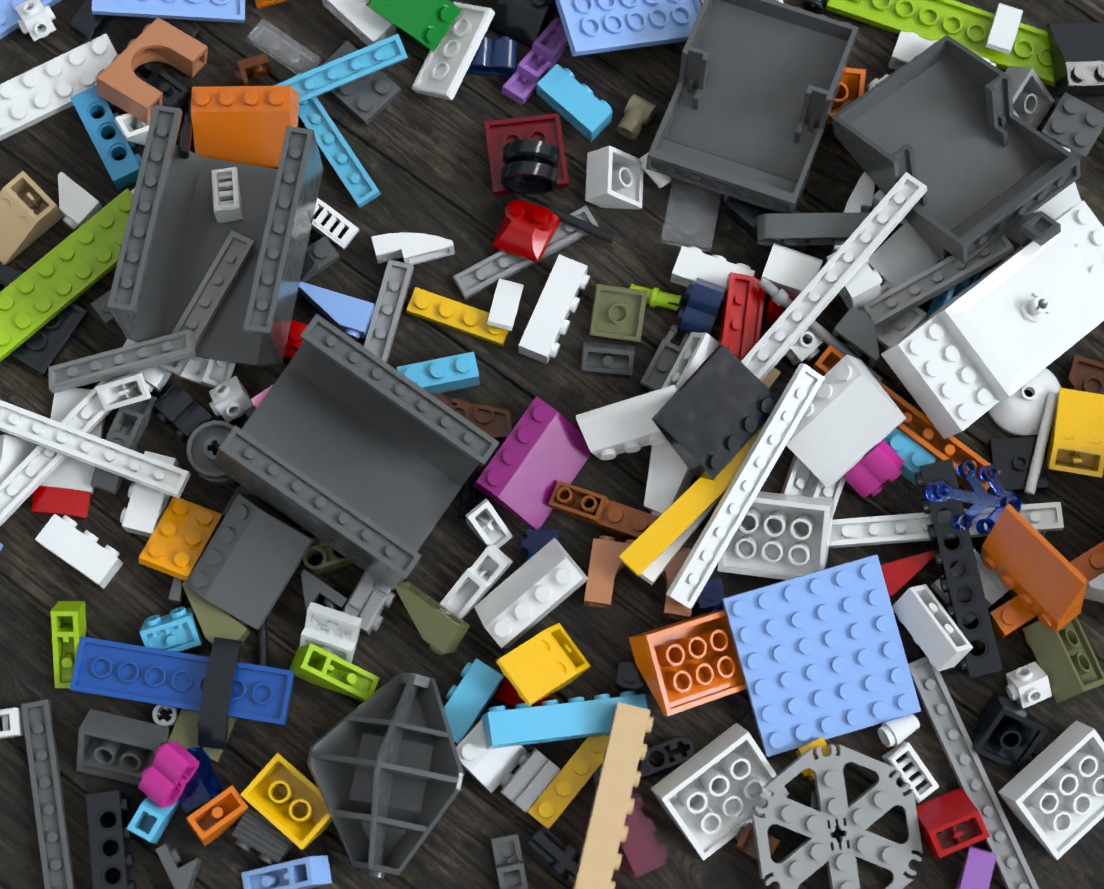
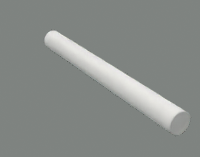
M1054 392L1048 393L1024 493L1029 495H1035L1055 414L1058 394Z

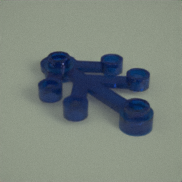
M970 460L960 462L957 466V472L961 477H964L973 492L950 488L946 482L941 480L929 483L926 488V496L932 503L945 502L947 499L973 503L964 513L954 517L953 525L958 531L970 529L972 520L987 506L995 507V510L987 518L977 521L976 529L981 535H987L991 532L1008 502L1018 513L1021 509L1019 496L1013 491L1005 490L998 479V468L994 465L982 467L980 477L983 481L988 482L996 496L988 494L975 475L976 466ZM965 465L968 467V473L965 471ZM988 469L991 471V477L988 476ZM961 518L965 522L964 526L961 525ZM984 523L987 524V530L984 529Z

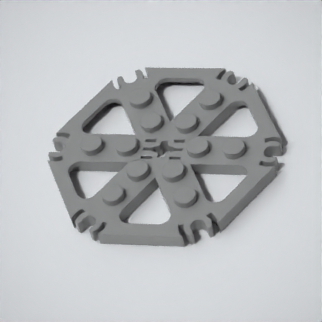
M828 744L829 753L826 756L822 755L820 746H815L814 755L816 758L814 759L813 748H809L761 787L770 791L771 795L764 792L758 793V796L766 800V805L763 808L753 806L752 809L763 814V817H757L752 813L751 816L760 878L764 879L763 883L766 886L776 881L778 884L777 889H798V886L827 862L830 889H860L856 857L891 871L893 875L892 882L884 889H903L914 880L903 875L904 872L916 875L917 872L909 868V862L913 859L920 862L922 860L920 856L913 854L912 850L923 854L914 790H909L911 785L907 782L900 787L897 786L896 780L902 773L896 771L890 775L897 768L842 745L836 744L837 751L834 744ZM853 762L875 771L878 775V781L848 805L843 767L846 763ZM807 768L813 770L819 811L788 799L783 793L784 786ZM896 805L903 807L908 830V839L905 843L898 844L866 831L868 827ZM778 824L809 837L779 863L772 861L767 835L768 828L771 825ZM836 825L839 830L844 831V835L839 837L840 841L838 842L836 838L831 837V832L835 831Z

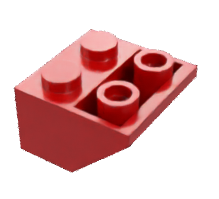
M962 787L916 806L919 828L933 860L990 837L978 809Z

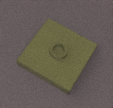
M597 283L589 335L640 342L648 291Z
M181 709L167 742H178L186 750L219 763L224 751L223 749L197 746L200 712ZM228 718V722L230 723L227 735V742L237 721V718Z

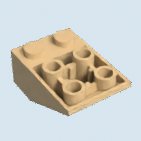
M24 171L18 174L0 191V262L4 265H8L63 217L58 206Z

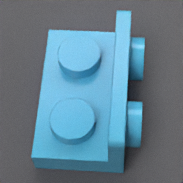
M178 607L168 615L162 617L160 615H153L145 619L139 631L145 647L180 652L202 645L203 639L194 619L195 613L193 608Z

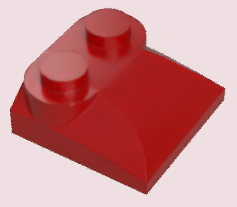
M524 200L511 201L505 208L506 216L492 243V248L539 263L560 224L559 217L546 207Z

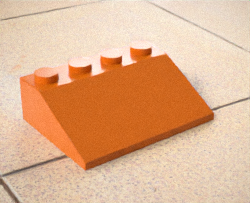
M292 86L192 87L191 119L195 154L205 158L278 168L287 126L298 127L299 93Z
M1008 504L982 545L981 561L988 570H994L1000 576V581L1007 589H1013L1019 595L1020 602L1026 608H1032L1038 614L1039 621L1045 627H1051L1057 633L1081 613L1088 580L1023 516Z
M724 609L710 611L629 637L635 663L664 716H670L746 689Z

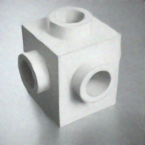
M27 0L15 7L21 18L17 23L24 35L29 33L34 41L44 38L56 30L52 22L56 18L49 5L44 7L40 0Z
M807 328L787 351L785 356L793 365L802 362L805 358L809 361L820 351L817 347L823 340Z
M237 376L218 384L209 391L213 400L209 404L217 417L222 415L227 423L241 417L245 410L253 406L248 392Z
M1035 661L1006 674L1008 685L1005 687L1009 698L1012 701L1016 700L1022 709L1052 697L1048 675Z

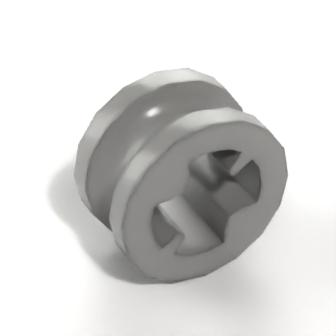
M157 705L152 712V716L156 724L170 728L175 725L179 712L177 708ZM162 709L172 710L173 714H169L172 718L169 721L164 719L160 721L159 716H162L160 714Z

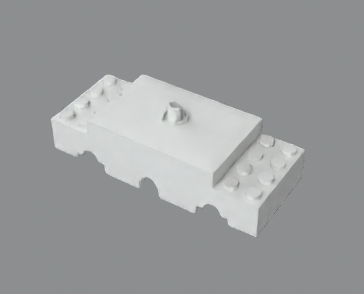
M1084 200L1054 219L1061 224V232L1042 246L1032 240L1024 247L1020 246L1014 250V253L1003 258L985 272L979 280L954 296L931 314L929 319L881 354L944 439L964 431L998 402L1014 394L1104 321V227Z

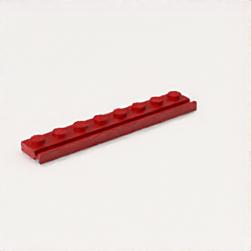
M730 272L727 276L719 345H724L739 361H742L760 338L765 291L757 285L760 279Z

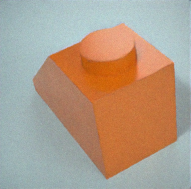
M232 785L186 819L205 847L226 832L249 807Z

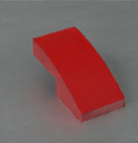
M39 486L33 494L31 512L50 516L56 514L86 519L91 492Z

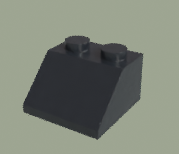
M498 0L494 10L495 15L489 25V29L503 36L510 37L512 40L532 49L534 41L542 34L550 20L554 5L545 0Z

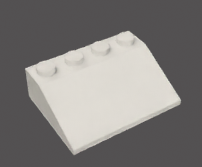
M850 355L843 357L823 376L825 379L786 444L827 488L834 485L906 419L861 359Z
M759 491L720 558L717 571L788 580L826 569L833 522L834 500Z
M1077 720L998 792L1010 810L1056 860L1104 817V742L1094 728Z
M735 723L650 789L704 861L734 838L742 826L746 828L749 822L752 823L751 813L757 817L763 815L755 812L752 808L753 806L763 808L766 805V800L758 796V793L764 792L771 795L770 791L761 787L777 774L750 733ZM784 786L783 793L786 797L789 795V792Z

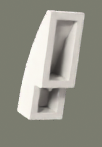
M402 232L371 237L378 264L388 262L389 259L403 258L404 263L415 265L455 254L453 241L439 236Z
M494 544L487 547L475 563L464 572L440 604L463 620L500 579L513 561Z

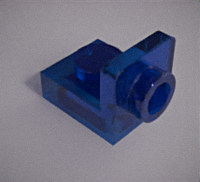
M532 527L527 528V535H522V551H528V559H530L553 538H556L559 542V530H532Z
M721 578L710 579L706 582L697 598L700 609L713 607V611L724 609L722 598H725Z

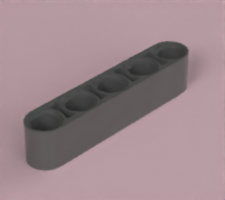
M871 212L762 214L756 217L757 243L762 246H773L774 243L781 246L843 245Z

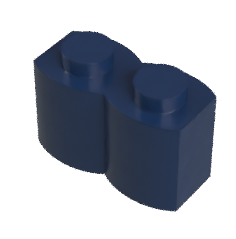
M484 35L466 73L511 77L515 73L517 41L507 36L490 39Z
M697 278L694 284L689 283L684 296L689 299L686 308L681 306L676 320L681 322L679 330L690 334L691 332H699L710 335L726 288Z

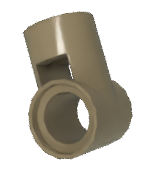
M633 94L624 110L625 116L617 126V131L622 136L635 140L642 130V126H647L652 119L657 105Z

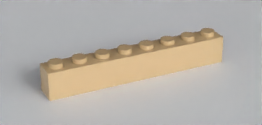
M620 702L616 703L573 889H615L616 882L611 881L613 871L619 870L622 854L618 853L620 842L625 843L628 833V826L624 825L626 814H632L635 799L630 798L632 788H638L641 771H637L639 760L644 761L647 751V744L643 743L645 732H651L654 717L649 716L651 711L649 709Z

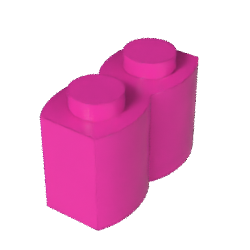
M883 439L842 477L863 499L869 494L874 497L884 488L882 483L886 480L893 482L903 472L900 468L905 461Z
M178 742L162 744L155 752L152 766L147 767L142 772L138 788L160 808L171 807L181 796L186 783L192 778L200 762Z

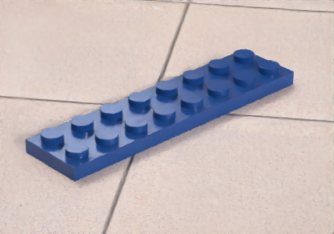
M80 636L69 690L200 712L210 657ZM239 662L238 668H236L229 717L285 726L295 672Z

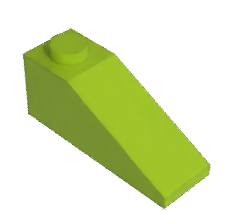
M58 601L50 611L55 688H70L80 636L86 637L85 601Z
M312 643L298 647L289 669L294 671L296 676L312 684L361 701H365L374 693L379 681V677Z

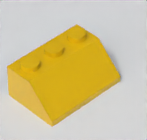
M279 753L270 760L240 794L301 850L307 847L333 821L319 789Z

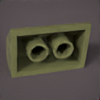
M1077 617L1057 633L1051 627H1045L1040 621L1023 628L1026 643L1032 649L1037 659V664L1048 675L1051 694L1057 703L1104 685L1103 670Z

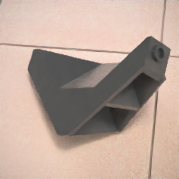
M397 673L310 746L307 760L308 767L353 867L369 870L368 876L384 879L385 874L400 875L460 792L464 775L436 681L433 678L415 673Z

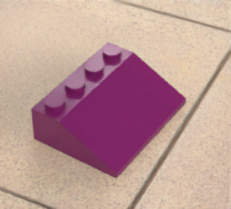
M536 396L476 480L473 487L538 531L554 509L548 503L557 481L571 484L592 453L583 434L558 411Z

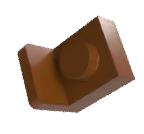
M267 53L237 61L240 70L235 71L239 86H250L248 78H261L267 73L272 72Z
M749 822L746 828L742 826L735 838V841L738 842L736 847L740 852L758 861L753 824ZM767 834L772 859L781 842Z

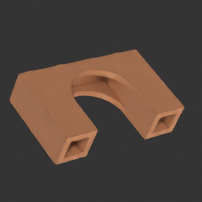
M157 17L151 24L145 26L142 33L136 39H132L129 42L127 48L121 54H117L114 57L112 63L106 69H102L96 77L97 95L148 124L152 118L154 105L163 104V92L138 78L134 70L144 63L158 61L167 63L193 78L207 63L208 46Z
M599 536V539L593 538L584 606L610 609L614 579L619 570L625 566L619 559V556L635 540H625V543L616 542L615 538L610 536ZM682 547L662 572L666 581V593L692 549ZM665 596L664 618L685 620L691 617L692 608L689 609L671 597Z

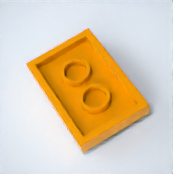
M173 497L141 552L139 563L187 581L222 521V514L187 500Z

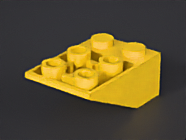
M1059 388L1046 455V466L1048 469L1102 478L1104 470V394Z
M560 623L545 629L496 661L504 676L509 679L517 690L519 697L525 701L527 706L571 684L591 667Z

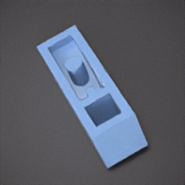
M300 281L299 289L301 295L336 328L353 340H358L359 338L366 339L375 308L374 303Z
M328 855L305 857L241 873L244 889H308L332 883Z

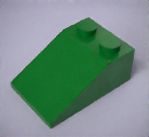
M369 0L366 6L412 40L433 52L461 11L459 7L449 0Z

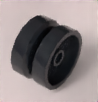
M521 139L508 142L503 148V163L505 166L502 167L501 184L506 189L523 194H545L552 192L557 188V171L555 168L558 167L559 149L548 142L540 140Z

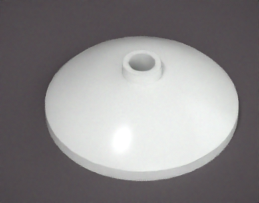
M1044 368L1014 394L1001 400L988 410V413L1001 429L1010 434L1022 437L1036 436L1039 434L1048 393L1054 392L1058 394L1061 385L1055 375L1047 368ZM1024 390L1031 391L1032 397H1027Z

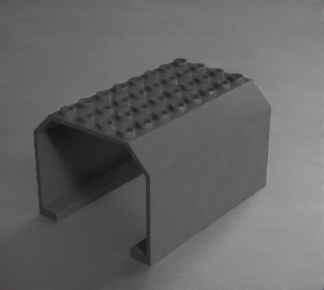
M155 104L107 307L127 339L139 343L172 334L231 230L253 240L256 245L195 349L196 356L193 357L254 367L282 364L323 174V165L314 130L287 126L278 169L205 158L191 151L189 158L182 159L179 157L180 146L176 144L183 112L181 108ZM237 167L243 219L218 223L213 208L211 170ZM232 179L219 180V183L229 182Z
M316 314L301 334L300 339L304 342L243 428L240 429L234 426L218 448L213 466L393 590L408 577L422 555L417 553V551L478 464L481 466L485 465L500 442Z

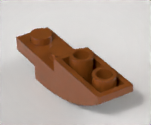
M559 480L548 503L549 506L567 515L625 538L629 536L637 539L658 519V516L608 500L604 495Z

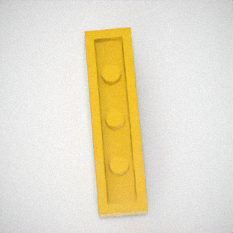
M415 287L406 312L410 315L502 347L510 331L487 325L488 312Z
M608 736L588 737L527 813L549 830L595 771L601 766Z

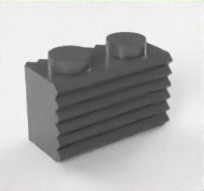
M250 806L232 833V836L237 838L236 845L248 852L251 848L261 852L258 858L270 865H273L275 861L282 863L294 844L259 811Z

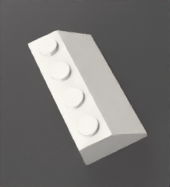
M675 385L668 386L576 415V420L590 452L600 460H611L617 454L624 452L634 453L647 445L656 446L663 444L667 439L653 422L652 418L679 388Z
M553 538L475 605L474 608L484 628L501 648H509L589 578L556 538Z

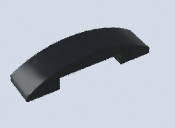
M214 637L203 690L197 746L223 750L226 748L230 723L228 718L242 641Z

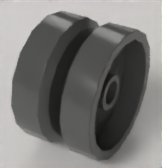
M213 420L201 424L192 432L187 442L186 452L193 469L202 480L213 485H226L235 482L234 479L213 466L218 448L234 428L233 425L225 421Z

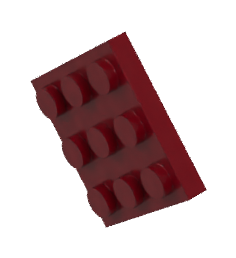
M559 113L484 121L493 196L518 193L506 189L501 184L502 167L505 166L503 163L504 145L521 139L540 140L556 146L559 149L558 167L555 168L557 171V188L569 187Z

